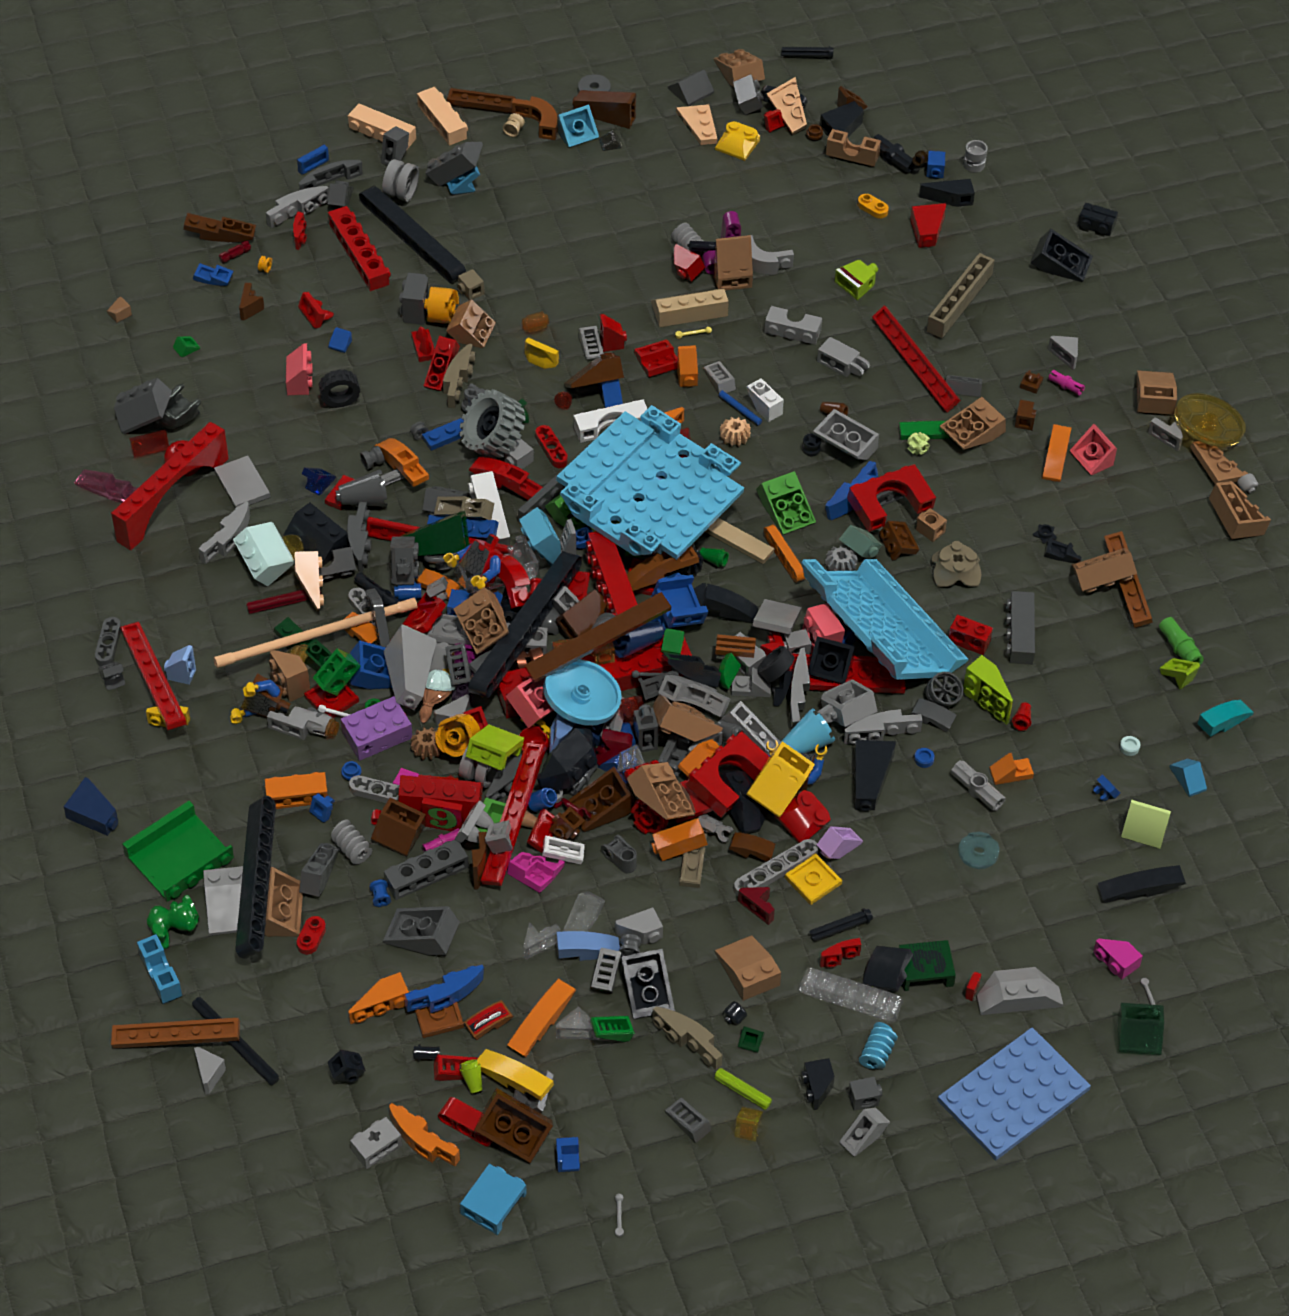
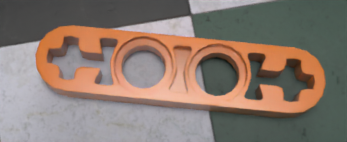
M772 524L764 527L763 532L767 542L774 548L775 554L795 583L805 580L802 565L776 526Z

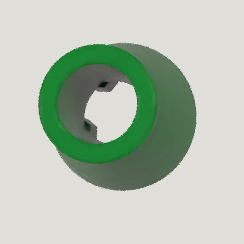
M702 547L700 550L703 559L717 567L725 566L728 562L729 553L724 549Z

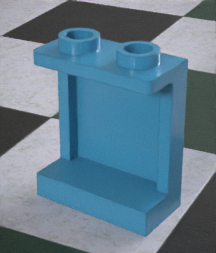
M489 1164L460 1203L461 1215L498 1235L502 1230V1222L519 1198H524L527 1194L526 1184L522 1179L507 1174L503 1168Z

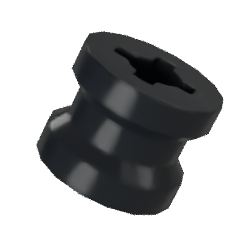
M813 433L805 435L803 438V453L811 457L817 456L820 453L821 438Z

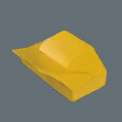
M530 338L525 340V356L528 362L543 369L555 368L558 365V350Z

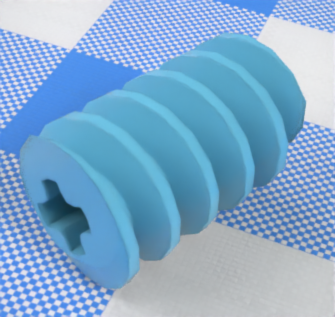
M882 1022L874 1024L864 1050H862V1054L859 1057V1062L864 1067L869 1069L885 1068V1062L889 1059L888 1055L892 1052L891 1048L894 1047V1042L898 1038L889 1025Z

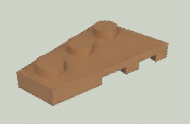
M1207 439L1201 440L1202 442H1192L1190 448L1214 484L1229 481L1237 482L1240 477L1248 474L1246 471L1242 472L1237 468L1238 464L1233 460L1229 461L1226 459L1218 447L1208 445Z

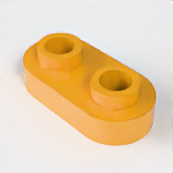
M862 194L858 197V207L861 210L879 219L885 218L888 215L889 207L883 201L870 194Z

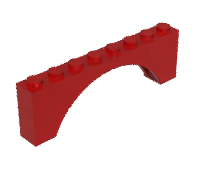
M210 421L111 513L117 543L132 550L144 539L147 525L158 503L170 487L183 475L202 466L218 467L229 459L225 429Z

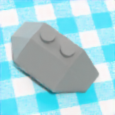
M1036 967L994 971L977 994L980 1015L1063 1007L1059 986Z

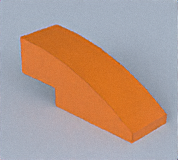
M1053 424L1042 479L1056 482L1061 481L1071 427Z

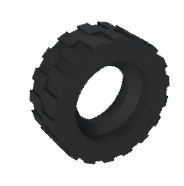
M345 369L330 371L319 382L321 399L330 407L339 408L351 405L360 396L358 378L351 371ZM338 385L348 386L346 390L341 392L331 391L333 387Z

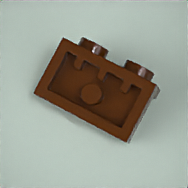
M887 521L879 532L892 560H897L901 553L916 555L920 550L906 522Z

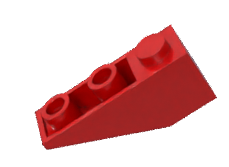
M442 336L438 337L424 387L438 391L442 390L447 368L458 354L460 348L456 340Z

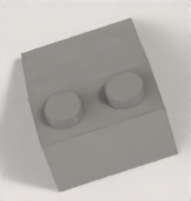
M243 866L204 870L209 936L237 933Z

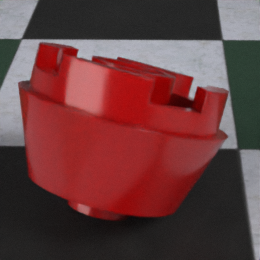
M638 799L631 809V813L634 814L636 820L634 824L643 833H657L666 829L669 819L663 818L641 799Z

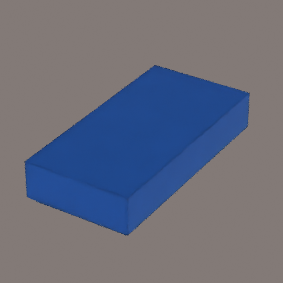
M324 144L298 158V172L303 175L329 161L328 147Z

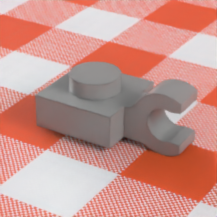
M707 814L698 817L705 832H716L721 841H729V838L724 836V831L733 832L734 829L732 827L723 825V822Z

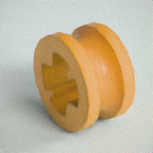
M261 256L258 262V270H264L265 273H268L272 267V258L268 257L266 259L265 256Z

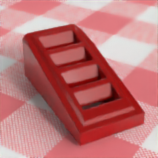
M437 1055L434 1060V1080H464L459 1065L478 1058Z

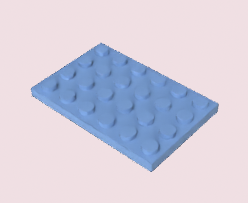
M1030 1028L939 1095L937 1101L996 1161L1090 1090L1091 1085L1033 1028Z

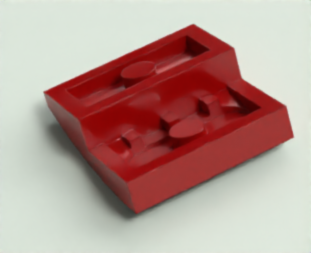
M667 339L634 349L636 357L648 377L677 369L678 357L674 353V347Z

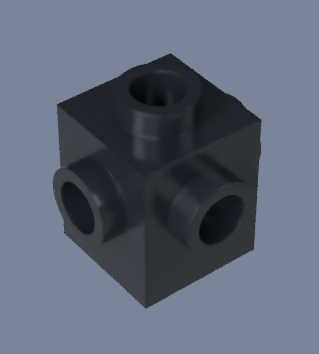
M340 1050L327 1062L334 1080L353 1083L366 1071L360 1054L356 1052Z

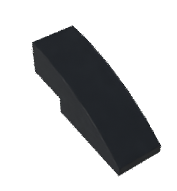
M707 583L702 606L719 611V616L753 623L758 612V606L733 591Z
M663 652L662 656L685 677L704 685L718 687L721 672L716 666L705 665L698 656Z

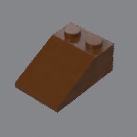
M611 352L600 354L601 358L594 359L564 383L565 387L575 388L624 378L620 356H615Z
M612 767L568 801L576 807L586 808L590 812L592 817L589 818L585 814L583 816L585 821L581 825L582 830L586 832L628 815L638 798L635 796L625 776L618 769Z

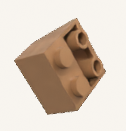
M471 299L457 307L446 332L458 343L472 344V346L483 348L496 322Z
M276 650L269 651L270 660L268 662L272 669L270 675L273 682H277L284 689L282 696H286L289 702L303 697L304 693L310 690L308 669L300 656Z

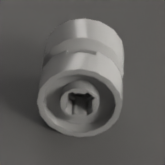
M972 140L966 144L963 166L967 171L977 173L984 170L988 147L983 141Z

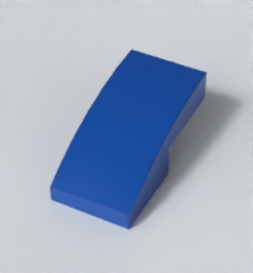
M199 263L193 280L210 285L224 286L228 285L233 271L219 265L214 269Z

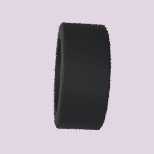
M780 646L763 659L758 667V672L767 682H773L790 668L794 661V656L786 647Z

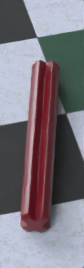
M303 589L247 602L246 606L248 613H254L310 599Z

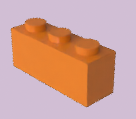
M325 772L265 779L266 795L275 801L276 809L311 805L313 796L318 793L324 798L328 796Z

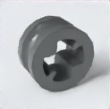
M421 421L416 422L410 428V433L416 440H421L422 434L429 431Z

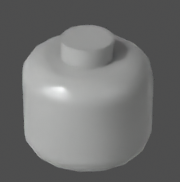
M1249 473L1240 477L1237 485L1244 493L1248 492L1251 494L1256 491L1258 482L1254 475Z

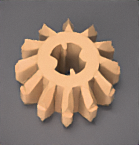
M731 416L730 420L725 419L720 426L721 440H724L725 444L730 443L731 447L733 445L740 447L741 444H746L750 438V424H747L746 419L740 420L739 417L734 419Z

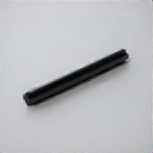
M201 997L193 1000V1007L205 1020L222 1019ZM240 1036L239 1041H227L270 1085H274L279 1081V1075Z

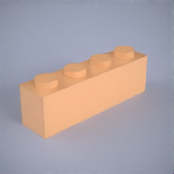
M432 87L417 93L418 107L449 146L467 139V124L460 119L459 114L452 109L451 104L444 99L441 92Z
M358 104L348 115L349 128L382 142L383 134L395 126L409 132L408 148L416 140L415 126L362 104Z

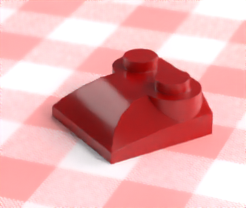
M805 789L791 800L780 817L775 815L798 843L811 838L831 820L828 810L813 793Z

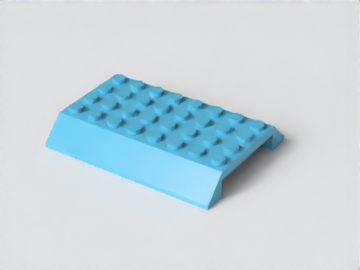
M803 559L804 577L808 580L810 586L817 590L821 598L832 607L833 612L844 620V624L853 630L855 636L867 646L868 651L878 658L879 663L888 669L893 678L897 680L933 678L940 672L952 673L969 660L877 559H864L857 571H826L816 559Z

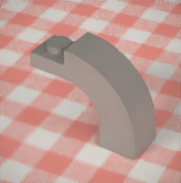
M750 235L752 268L754 272L775 275L778 274V269L793 267V250L779 252L763 251L756 246L753 236Z
M665 675L658 692L674 702H688L719 717L724 716L730 702V698L718 693L712 687L675 675Z

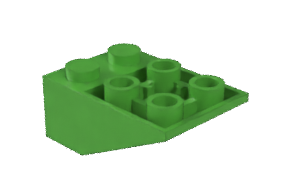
M795 471L763 482L756 488L764 508L782 535L816 523Z

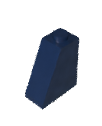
M85 777L64 805L66 818L108 836L118 825L116 809L89 778Z

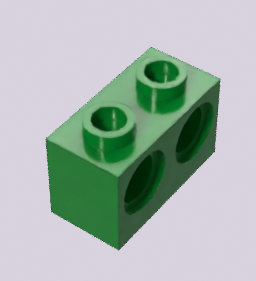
M336 648L314 675L313 679L322 690L337 696L361 665L351 654Z

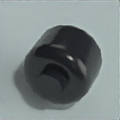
M736 1001L731 1002L723 1011L726 1016L724 1019L729 1024L738 1025L747 1017L745 1009Z

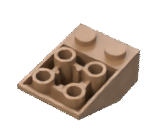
M743 49L735 50L731 54L723 53L719 57L714 58L716 65L728 84L733 87L734 81L750 74L754 80L760 81L765 79L762 60Z
M750 235L716 239L714 279L717 289H724L726 291L752 288L753 268Z
M1137 370V412L1174 415L1177 402V386L1173 373Z
M981 397L941 424L940 428L964 450L991 442L1005 433L1006 419Z
M485 587L454 608L476 654L481 653L509 633L503 609L496 595Z
M668 762L641 765L627 777L635 796L666 820L694 815L691 805Z

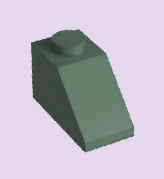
M850 525L839 538L841 542L856 553L868 559L875 557L883 546L870 532Z

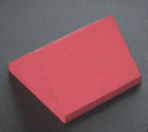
M1093 424L1069 451L1091 475H1094L1114 465L1117 448Z

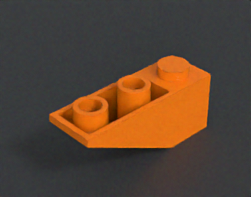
M400 972L380 979L348 1011L350 1024L360 1023L367 1018L383 1015L389 1010L405 1006V994L409 993Z

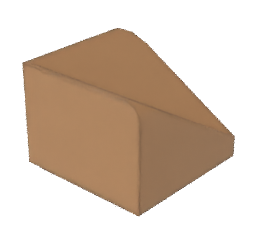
M119 297L107 310V313L117 323L132 315L130 305L122 297Z

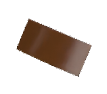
M735 832L729 849L746 858L749 854H752L767 862L771 860L776 844L758 836Z

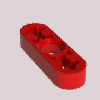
M541 425L537 427L536 440L555 468H564L568 464V455L549 426ZM553 444L556 448L549 449L547 446Z

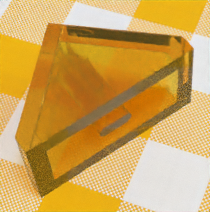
M742 1107L736 1119L735 1137L756 1141L763 1111Z

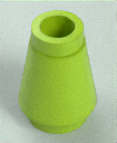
M477 1059L461 1063L462 1069H460V1072L470 1089V1093L483 1090L481 1064H478Z

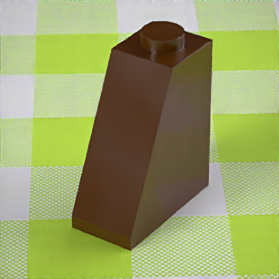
M593 590L555 620L569 639L572 640L592 629L596 619L603 614L606 603L603 596L596 590Z

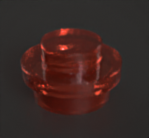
M563 391L555 395L554 401L559 408L568 409L572 404V397L568 392Z

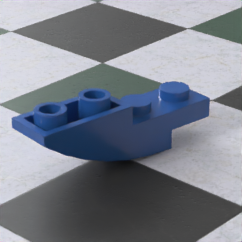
M869 461L861 469L858 476L852 480L851 484L844 482L837 489L834 496L825 505L829 520L838 518L853 510L847 499L849 488L854 484H860L871 478H877L876 462Z
M483 965L470 966L458 972H449L442 976V984H433L428 988L412 990L405 994L407 1012L428 1007L430 1013H433L458 1002L471 993L483 980Z

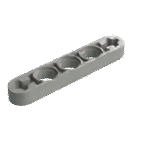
M812 839L803 840L741 876L734 883V893L738 896L740 886H747V888L766 887L782 878L787 872L814 854H818L817 842ZM789 856H796L798 860L790 862L787 858ZM778 865L782 870L775 872L771 870V867ZM756 875H763L765 880L757 881L754 877Z

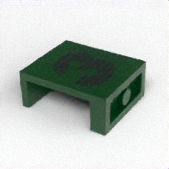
M948 940L899 945V948L910 949L913 953L912 958L904 969L907 975L903 982L904 991H909L910 982L944 979L946 987L954 986L956 973Z

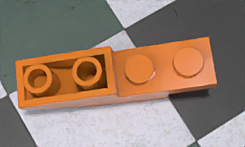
M389 438L375 445V447L378 446L381 449L384 459L394 470L398 469L413 487L429 480V474L419 464V458L400 441Z
M393 1103L389 1105L390 1118L393 1125L401 1134L403 1140L415 1152L431 1163L434 1162L436 1157H439L453 1166L458 1164L460 1152L455 1144L441 1140L433 1132L428 1133V1123L423 1117L414 1116L403 1106H396Z

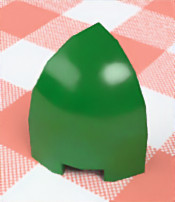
M732 653L725 655L718 668L721 672L719 683L726 689L730 688L741 667V664Z

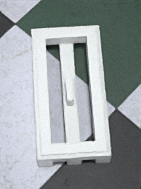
M545 836L542 856L582 864L585 844Z

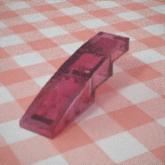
M85 469L74 481L75 485L120 503H123L138 489L133 487L130 481L115 479L111 473Z

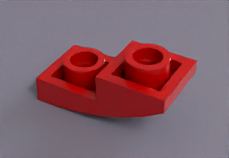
M297 212L293 223L296 250H299L307 239V234H305L307 221H305L304 213Z
M860 938L846 940L824 950L821 953L820 967L832 968L841 965L842 958L844 957L854 958L860 956Z

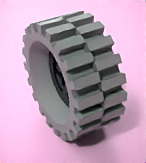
M485 390L484 394H478V399L473 398L471 400V406L466 407L467 413L466 415L463 414L461 418L464 420V423H460V428L463 430L460 432V437L463 438L461 441L468 449L486 458L504 457L503 453L508 454L511 452L510 447L514 448L517 445L516 439H520L522 436L519 433L520 430H524L525 426L522 424L525 421V416L522 415L524 409L521 408L522 405L497 390Z

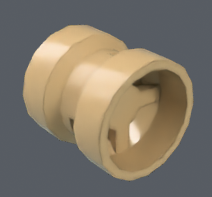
M516 113L511 114L503 126L504 133L510 137H516L525 124L523 117Z

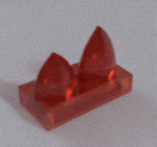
M166 430L129 438L134 457L164 451L169 446Z

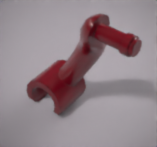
M561 798L562 801L554 804L555 808L563 804L567 808L571 807L582 818L585 814L589 818L592 817L586 808H578L565 798Z

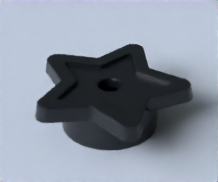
M1039 524L1038 531L1033 533V536L1040 538L1043 544L1049 538L1057 539L1053 533L1055 527L1048 524Z

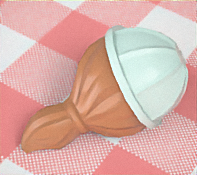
M435 669L428 674L422 698L423 706L419 712L422 723H425L430 718L433 706L449 697L452 690L456 689V686L451 684L450 675L443 670Z

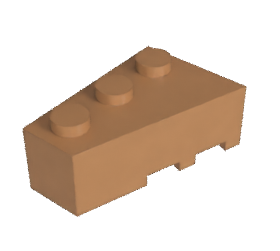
M1220 482L1215 484L1209 499L1230 538L1236 539L1264 535L1271 519L1268 516L1264 517L1258 511L1259 507L1256 504L1252 505L1247 500L1248 496L1234 482Z

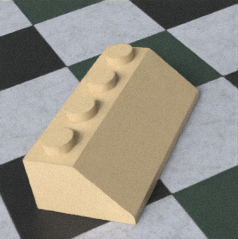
M716 289L651 300V304L659 327L726 317L728 316L729 301L724 289Z

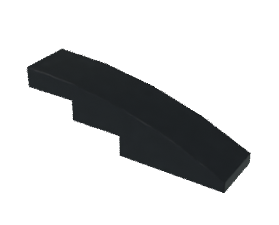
M1180 865L1118 876L1099 882L1098 886L1104 903H1108L1125 897L1126 900L1143 894L1150 897L1185 885L1186 881Z

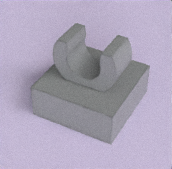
M445 577L427 586L426 592L429 597L436 595L437 598L442 600L447 598L448 594L445 589L448 582Z

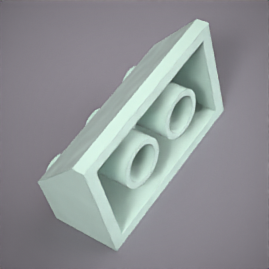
M272 522L246 527L233 539L254 579L266 586L273 583L295 563Z

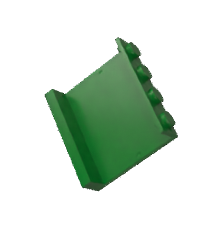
M187 801L122 843L125 856L167 902L178 897L189 887L195 886L198 881L204 878V870L218 869L228 864L234 858L232 846L225 847L197 817L194 805L190 801Z

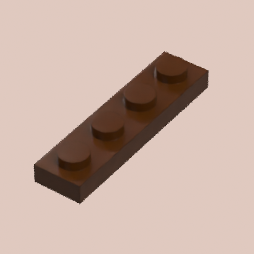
M450 88L447 102L456 106L512 113V101L515 97Z

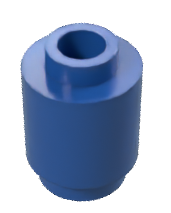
M414 582V584L394 586V595L400 601L415 598L417 601V599H421V583Z
M543 788L533 792L528 806L534 812L550 808L556 803L557 794L551 788Z

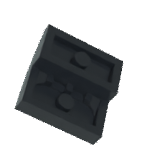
M876 946L865 971L864 988L898 991L907 977L904 969L913 956L911 950Z

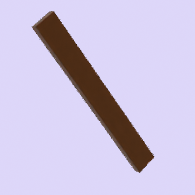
M660 592L525 664V669L534 683L667 613L672 610L671 605L663 593Z

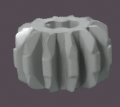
M841 545L838 548L832 547L831 551H828L826 554L825 564L828 567V571H855L857 556L854 550H849L848 546L846 548H842Z

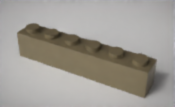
M981 253L976 256L930 314L927 332L940 338L945 336L992 276L995 259Z

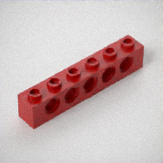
M347 206L329 211V225L369 291L388 286L389 277H391L390 270L384 266L382 257L377 255L375 246L370 244L367 234H364L361 223H357L354 212H351Z

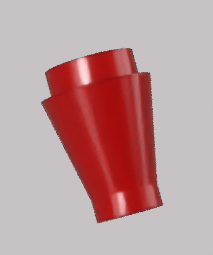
M1021 703L1012 718L1013 726L1017 730L1024 731L1031 726V705L1029 703Z

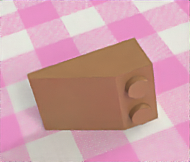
M752 935L715 950L716 956L743 1001L780 986V969L773 957Z

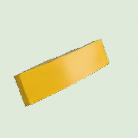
M485 1049L477 1059L478 1064H481V1072L505 1087L510 1085L521 1093L525 1094V1092H528L539 1100H542L554 1085L553 1080L500 1053Z

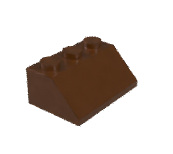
M496 1088L474 1130L531 1163L553 1127V1121Z

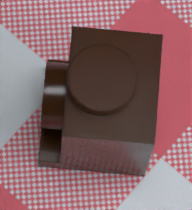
M1019 401L1015 428L1033 431L1036 410L1033 409L1034 402Z

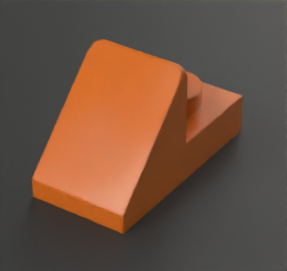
M1011 753L1005 755L989 768L995 785L1033 779L1034 776L1029 759L1014 760Z

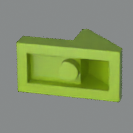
M1172 658L1159 669L1162 675L1175 677L1179 689H1182L1194 680L1200 664L1198 662Z

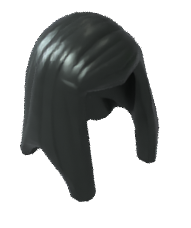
M177 385L172 390L163 418L157 421L161 426L168 429L184 425L201 413L197 409L201 404L200 399L197 398L194 402L190 403L180 393L184 385Z

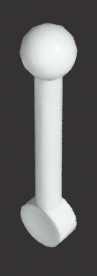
M319 705L318 711L322 713L329 712L343 717L351 715L326 708L324 705Z

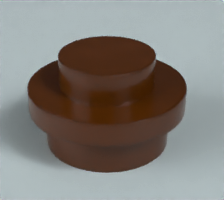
M813 124L807 129L806 135L812 140L822 138L823 130L821 126Z

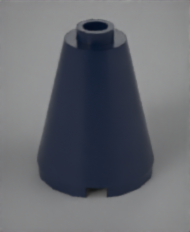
M650 621L611 642V648L617 657L626 658L661 640L665 633V628L659 621Z

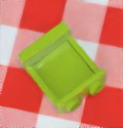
M488 724L469 739L465 757L502 771L505 768L508 756L511 754L519 756L521 754L525 738Z

